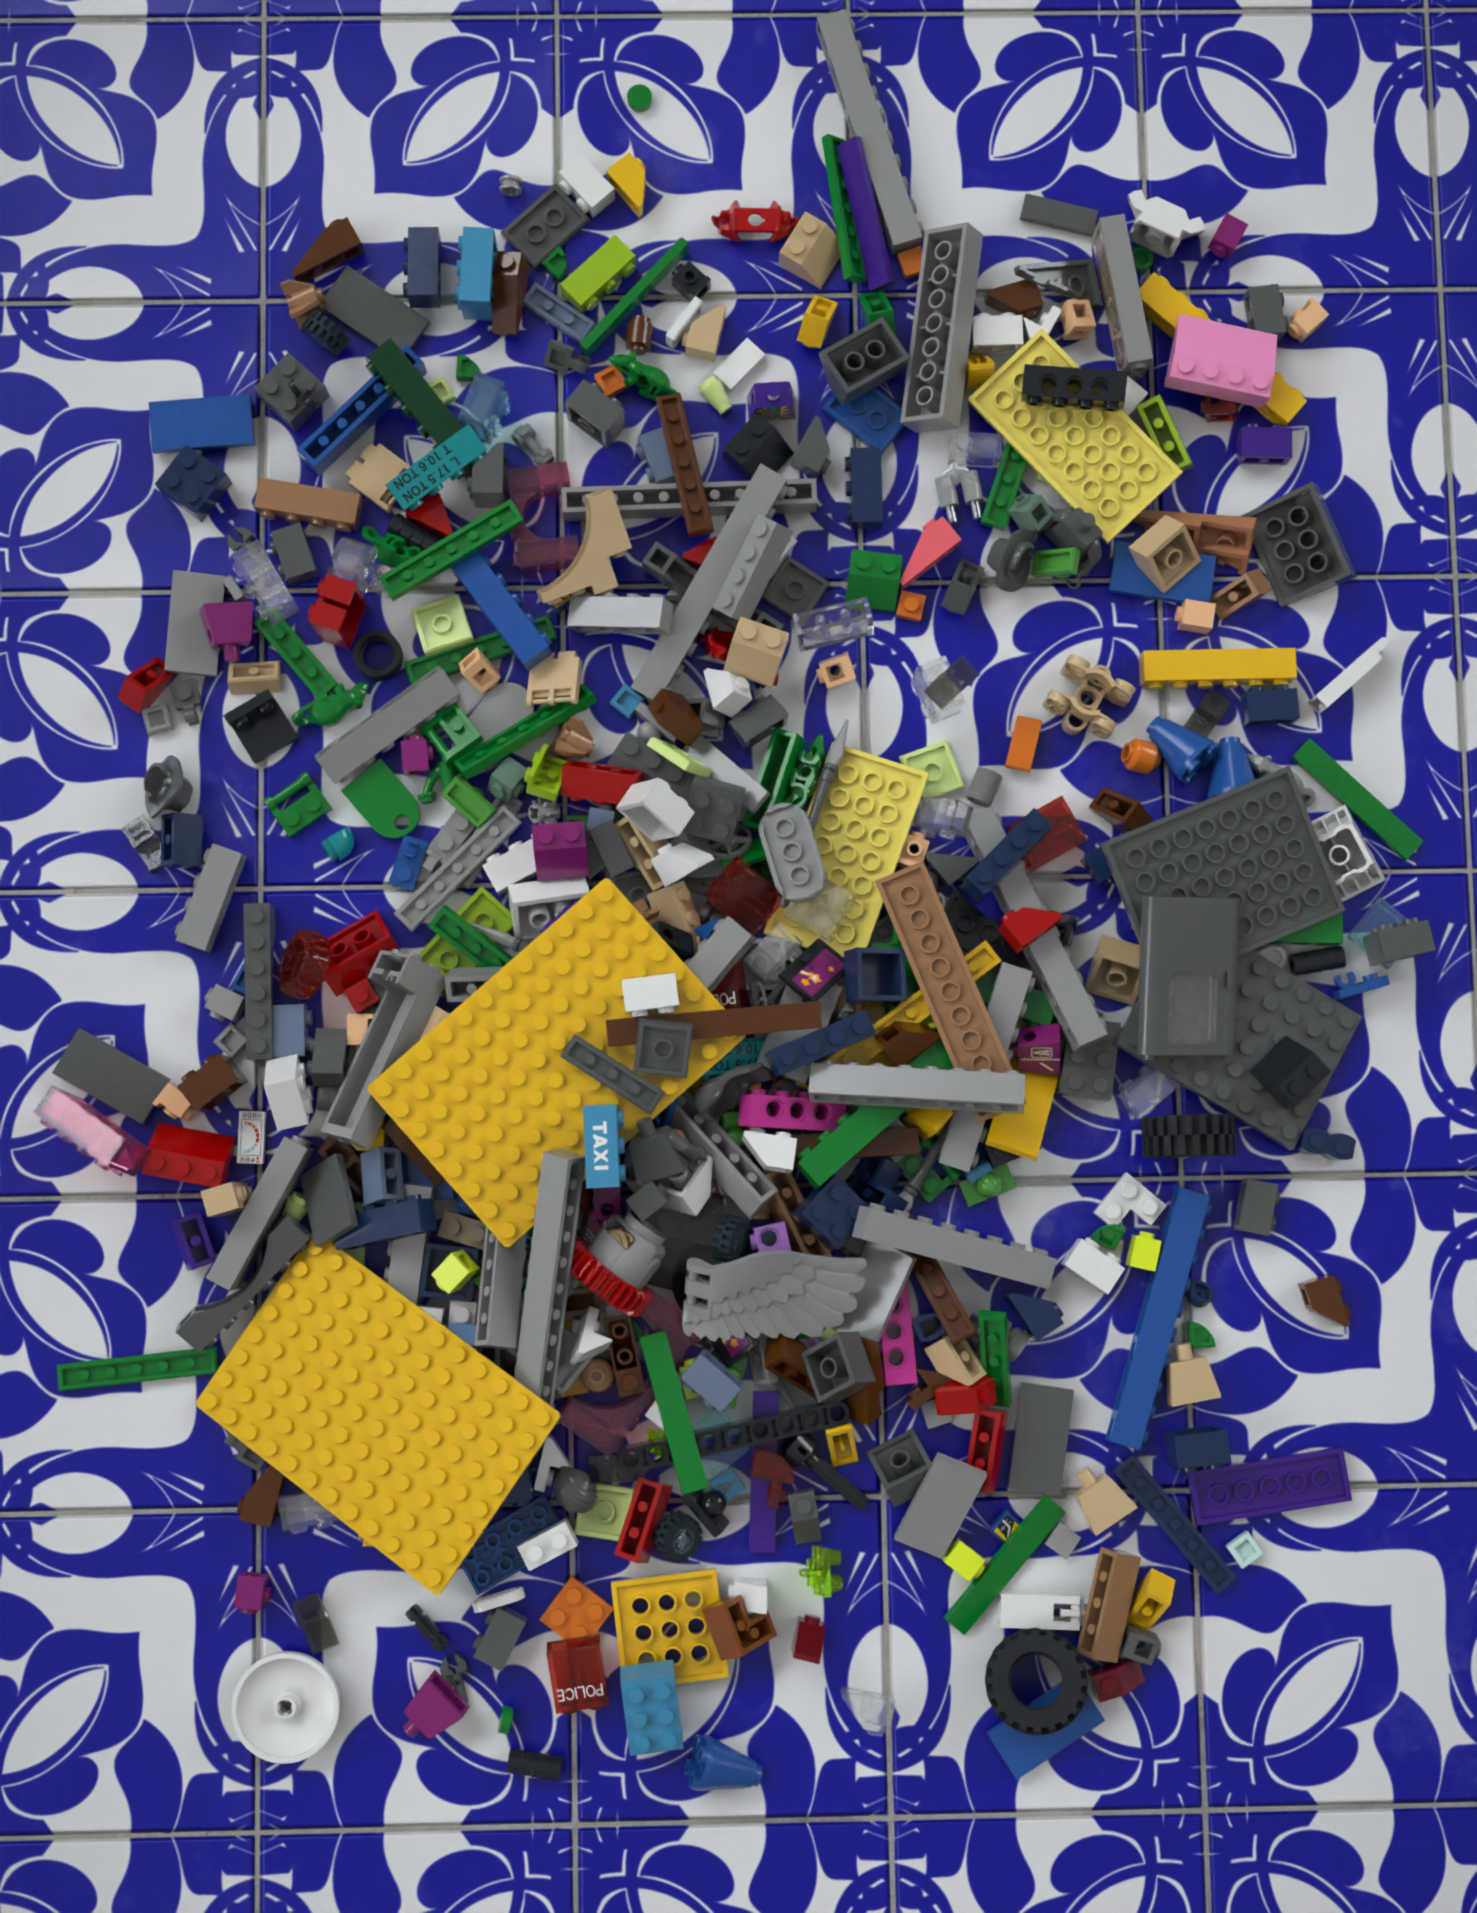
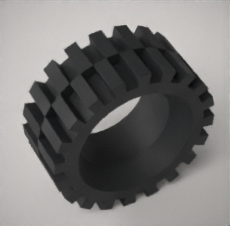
M1190 1114L1141 1118L1143 1158L1236 1155L1233 1114Z

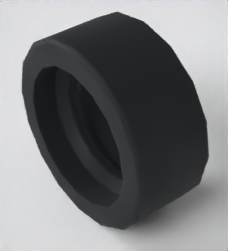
M373 630L366 632L358 638L354 645L353 658L355 665L362 675L370 680H388L395 676L402 667L404 657L402 648L395 637L386 631ZM382 641L392 648L393 660L385 669L373 670L364 662V650L372 642Z

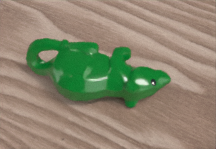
M631 352L629 355L609 356L610 363L617 370L626 373L628 376L624 379V384L627 386L636 384L640 388V395L656 400L655 397L678 393L671 388L670 380L664 371L637 361V354L635 352Z
M365 526L362 530V536L372 542L375 556L379 562L389 568H395L421 552V549L417 546L406 547L405 539L395 534L387 533L385 537H380L378 532L371 526Z
M361 681L345 691L344 685L340 683L333 689V695L328 696L327 693H324L296 711L291 717L293 723L297 726H307L312 723L322 727L337 725L348 711L354 707L357 709L362 708L370 682ZM311 710L306 717L301 718L307 711Z
M822 734L815 738L814 742L808 747L807 753L805 751L799 753L800 765L798 768H793L790 776L792 795L784 803H790L802 808L807 798L814 794L818 785L819 770L827 758L824 755L825 747Z

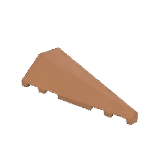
M1144 510L1133 520V522L1144 526L1145 531H1147L1163 516L1167 515L1185 524L1199 554L1216 556L1217 564L1221 566L1227 564L1237 569L1241 575L1247 572L1257 518Z

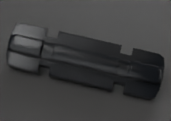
M414 1604L405 1613L407 1618L411 1622L414 1621L416 1623L414 1626L428 1641L431 1640L433 1642L431 1645L437 1651H441L448 1645L449 1639L444 1633L440 1634V1629L427 1614L425 1616L422 1614L423 1610L418 1604Z

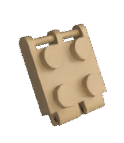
M369 442L359 455V458L364 463L361 464L355 460L344 474L350 479L348 483L351 487L389 514L392 511L391 506L396 500L392 497L385 484L409 468L410 465L380 443L374 446Z
M576 651L558 652L557 659L554 652H552V655L529 671L526 697L528 708L534 707L535 704L549 703V706H555L556 703L561 702L578 704L582 661L578 654H576Z

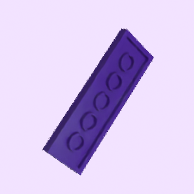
M1343 1447L1224 1465V1468L1220 1469L1204 1468L1194 1472H1186L1194 1520L1197 1526L1352 1501Z

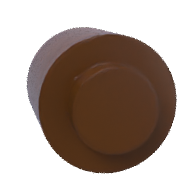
M634 315L628 323L626 348L630 352H635L638 356L644 355L651 350L653 325L649 317Z

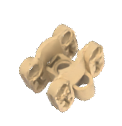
M1070 654L1060 670V674L1068 680L1076 682L1079 685L1073 697H1070L1052 688L1042 706L1053 714L1060 716L1064 714L1061 724L1063 731L1068 735H1077L1088 725L1087 730L1091 734L1107 740L1118 723L1100 713L1101 710H1097L1102 698L1117 706L1125 707L1132 698L1136 688L1125 680L1118 678L1113 680L1111 672L1106 666L1095 665L1089 668L1090 663L1078 655ZM1081 695L1090 696L1092 704L1085 705L1082 703ZM1069 717H1077L1081 723L1080 727H1073L1069 723Z

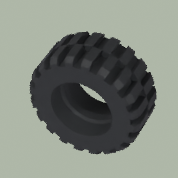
M1031 1628L1022 1629L1008 1635L996 1646L987 1663L985 1685L988 1699L994 1711L1007 1725L1022 1733L1046 1735L1065 1728L1078 1716L1086 1701L1088 1678L1080 1653L1066 1638L1050 1630ZM1027 1656H1044L1050 1659L1060 1671L1062 1677L1061 1692L1058 1698L1049 1706L1043 1708L1028 1707L1021 1703L1013 1693L1011 1687L1012 1671L1015 1665Z

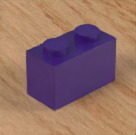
M1247 424L1241 427L1236 434V464L1287 465L1292 458V428H1284V425L1281 424L1269 427Z
M200 1211L170 1221L187 1271L215 1262L216 1256Z

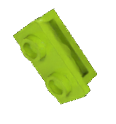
M544 743L540 752L536 751L534 754L532 768L528 767L525 772L524 782H527L526 793L556 802L561 792L562 765L568 761L549 756V745Z

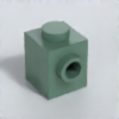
M1024 493L1018 496L1008 510L1020 529L1027 528L1036 532L1054 515L1043 496Z
M508 756L491 774L487 790L496 798L502 799L506 803L514 796L519 797L526 786L524 776L527 768Z

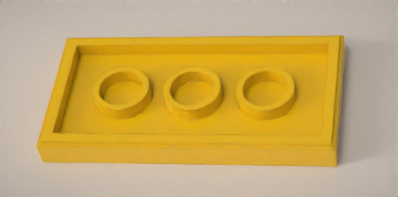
M1011 1057L1009 1063L1012 1070L1025 1074L1024 1098L1027 1104H1024V1114L1003 1113L993 1117L985 1144L1036 1161L1059 1076L1021 1072L1018 1070V1059Z

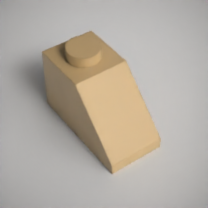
M720 305L691 322L689 331H684L682 346H685L686 356L715 362L726 317V305Z
M945 1335L924 1349L937 1372L964 1385L970 1386L987 1374L967 1340L953 1346L948 1335Z

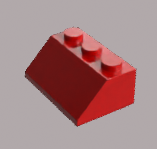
M378 910L373 911L310 948L322 977L336 997L361 980L368 979V975L380 950H400Z
M158 1123L147 1147L141 1174L209 1187L226 1184L236 1137Z

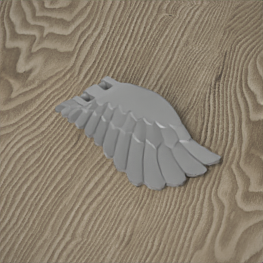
M782 1250L761 1251L717 1265H711L699 1258H689L686 1266L689 1274L685 1278L684 1291L687 1299L684 1300L682 1312L683 1331L687 1336H691L692 1332H694L700 1339L706 1336L716 1342L718 1337L729 1340L731 1334L736 1338L744 1339L746 1332L752 1338H758L760 1333L770 1338H777L779 1333L795 1339L799 1333H803L811 1338L822 1337L824 1328L841 1326L844 1321L843 1313H850L857 1308V1300L852 1293L859 1292L865 1285V1278L857 1273L867 1266V1260L865 1258L827 1257ZM699 1274L708 1275L709 1281L702 1279ZM697 1297L707 1299V1305L697 1300Z

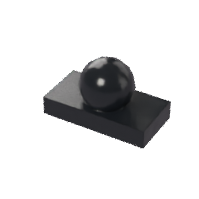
M713 1489L705 1493L703 1490L681 1496L684 1503L713 1537L719 1536L730 1523L723 1515L727 1499L721 1491Z

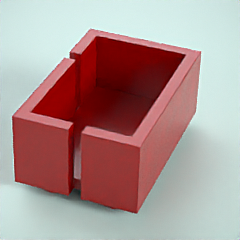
M327 573L325 580L321 579L318 584L317 594L319 599L315 604H311L307 618H309V623L322 641L350 650L368 603L357 583Z

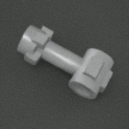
M530 424L520 425L514 430V434L511 435L512 440L520 448L526 445L536 456L534 462L546 468L554 460L552 451L549 448L544 450L533 439L536 436V432Z

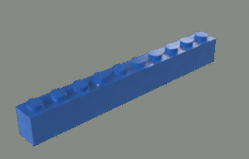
M1175 1187L1160 1239L1162 1242L1156 1271H1151L1105 1439L1110 1442L1140 1450L1141 1445H1145L1147 1442L1149 1431L1146 1430L1148 1420H1152L1155 1413L1156 1405L1153 1404L1155 1394H1159L1161 1391L1163 1379H1160L1162 1369L1167 1368L1170 1354L1167 1353L1168 1347L1176 1338L1177 1329L1174 1328L1176 1318H1180L1183 1312L1184 1303H1181L1183 1293H1187L1189 1290L1191 1278L1188 1275L1190 1268H1194L1197 1262L1198 1253L1195 1250L1197 1243H1200L1204 1236L1205 1228L1202 1227L1204 1217L1209 1216L1212 1203L1209 1202L1210 1196L1182 1187Z

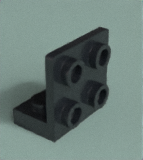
M268 689L223 715L227 723L234 729L255 764L298 740V735Z

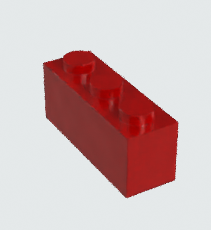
M569 760L562 765L560 795L567 796L572 801L593 800V803L597 805L619 804L632 784L643 782L644 771Z
M988 1407L974 1414L967 1464L987 1472V1478L979 1492L990 1493L996 1490L1008 1411Z
M639 1476L614 1555L635 1563L649 1562L653 1544H655L652 1541V1536H655L653 1530L659 1526L656 1523L663 1519L673 1489L672 1485L649 1477Z

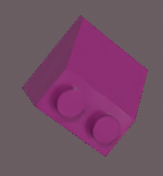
M584 821L532 825L537 881L589 877Z

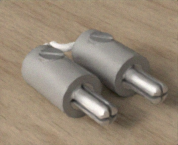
M951 463L950 468L945 470L942 476L935 479L941 510H946L949 524L957 523L955 508L959 506L955 483L953 475H946L955 467L957 470L965 471L959 475L965 505H971L974 520L981 519L982 514L979 503L983 502L984 499L978 471L960 467L957 463Z

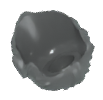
M569 1466L560 1467L553 1484V1490L557 1503L566 1511L586 1513L594 1507L598 1498L597 1484L590 1481L588 1474Z

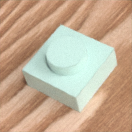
M1246 1530L1225 1545L1241 1569L1263 1555L1257 1543Z

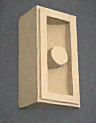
M280 661L229 664L227 683L230 694H260L267 689L271 693L281 692Z

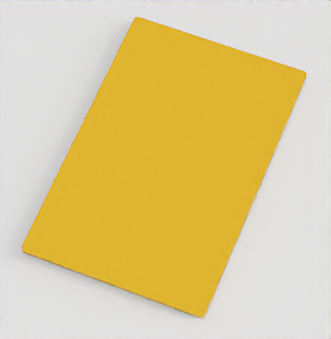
M605 878L369 1084L367 1089L502 1245L510 1247L534 1226L543 1152L562 1148L585 1156L583 1106L617 1104L618 1110H623L624 1126L619 1127V1137H624L626 1144L639 1132L636 1124L639 1119L650 1116L653 1120L740 1043L746 1035L691 1040L687 1078L635 1072L665 1092L651 1115L560 1057L574 1034H576L633 1071L636 1045L608 1047L606 1020L632 1018V1013L626 1014L622 988V980L675 973L680 1007H674L675 1012L659 1014L658 1010L648 1011V1016L725 1009L612 881ZM586 1167L584 1168L583 1181L586 1180Z
M311 1233L308 1247L302 1253H298L197 1399L196 1405L433 1594H441L561 1418V1414L346 1251L336 1250L334 1242L329 1243L323 1248L315 1247L313 1234Z

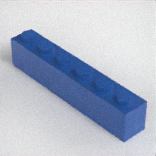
M405 345L401 351L423 377L427 374L424 362ZM372 376L296 449L301 459L318 476L329 468L398 401L396 397L390 398L382 388L384 382L379 376L376 378Z
M477 551L450 567V570L528 672L552 655L549 647L552 642L544 631L539 633L534 627L537 623L529 612L524 613L521 610L520 606L522 603L514 592L509 594L506 590L507 583L500 573L496 575L490 569L493 564L485 553L480 555Z

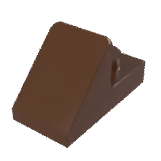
M916 1367V1372L925 1382V1385L922 1387L919 1384L907 1393L909 1397L905 1401L915 1411L935 1396L934 1390L954 1379L936 1370Z

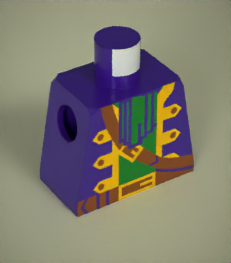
M790 382L753 384L747 395L748 421L756 412L767 421L796 419L795 396Z

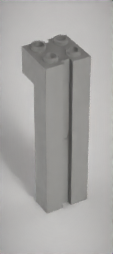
M392 949V951L380 950L368 975V979L382 986L386 991L320 1132L339 1142L350 1145L354 1144L370 1150L386 1115V1111L368 1092L367 1088L369 1084L420 1040L445 986V976L440 973L441 969L431 963L425 964L421 961L422 957L414 952L408 951L405 954L397 949Z

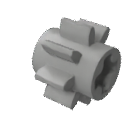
M538 797V800H532L528 815L533 824L557 823L556 820L560 817V807L557 802Z

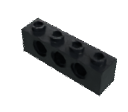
M1025 364L1021 402H1026L1030 406H1040L1041 403H1049L1056 408L1076 405L1078 409L1082 410L1103 407L1104 411L1115 412L1124 407L1128 372ZM1044 383H1052L1055 389L1051 392H1045L1041 386ZM1075 384L1080 387L1081 391L1077 394H1071L1068 392L1067 387ZM1101 386L1106 390V394L1098 396L1094 394L1093 388Z

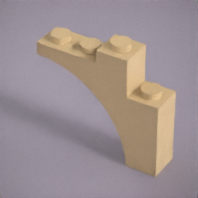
M605 487L583 496L586 507V527L581 547L571 565L560 577L546 587L536 591L542 603H548V605L559 603L565 595L571 594L576 596L586 592V587H589L592 594L603 596L604 593H612V588L619 586L609 557L612 556V559L622 557L627 554L626 550L631 549L632 546L611 488Z

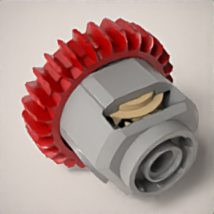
M630 1211L626 1217L622 1214L611 1215L591 1243L583 1239L575 1241L571 1266L572 1275L577 1277L578 1281L582 1282L585 1287L589 1288L609 1305H612L624 1314L638 1317L652 1301V1293L646 1284L659 1268L661 1260L665 1256V1247L662 1244L666 1237L649 1221L644 1220L642 1222L633 1211Z

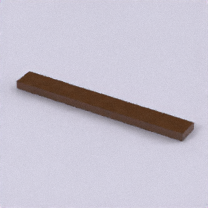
M820 1001L606 1020L608 1047L636 1045L639 1018L692 1023L691 1040L822 1028Z

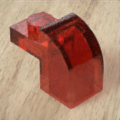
M758 1447L754 1448L750 1475L751 1477L770 1480L766 1505L768 1508L778 1509L779 1502L784 1503L786 1487H783L782 1484L794 1483L792 1469L785 1458L778 1452Z

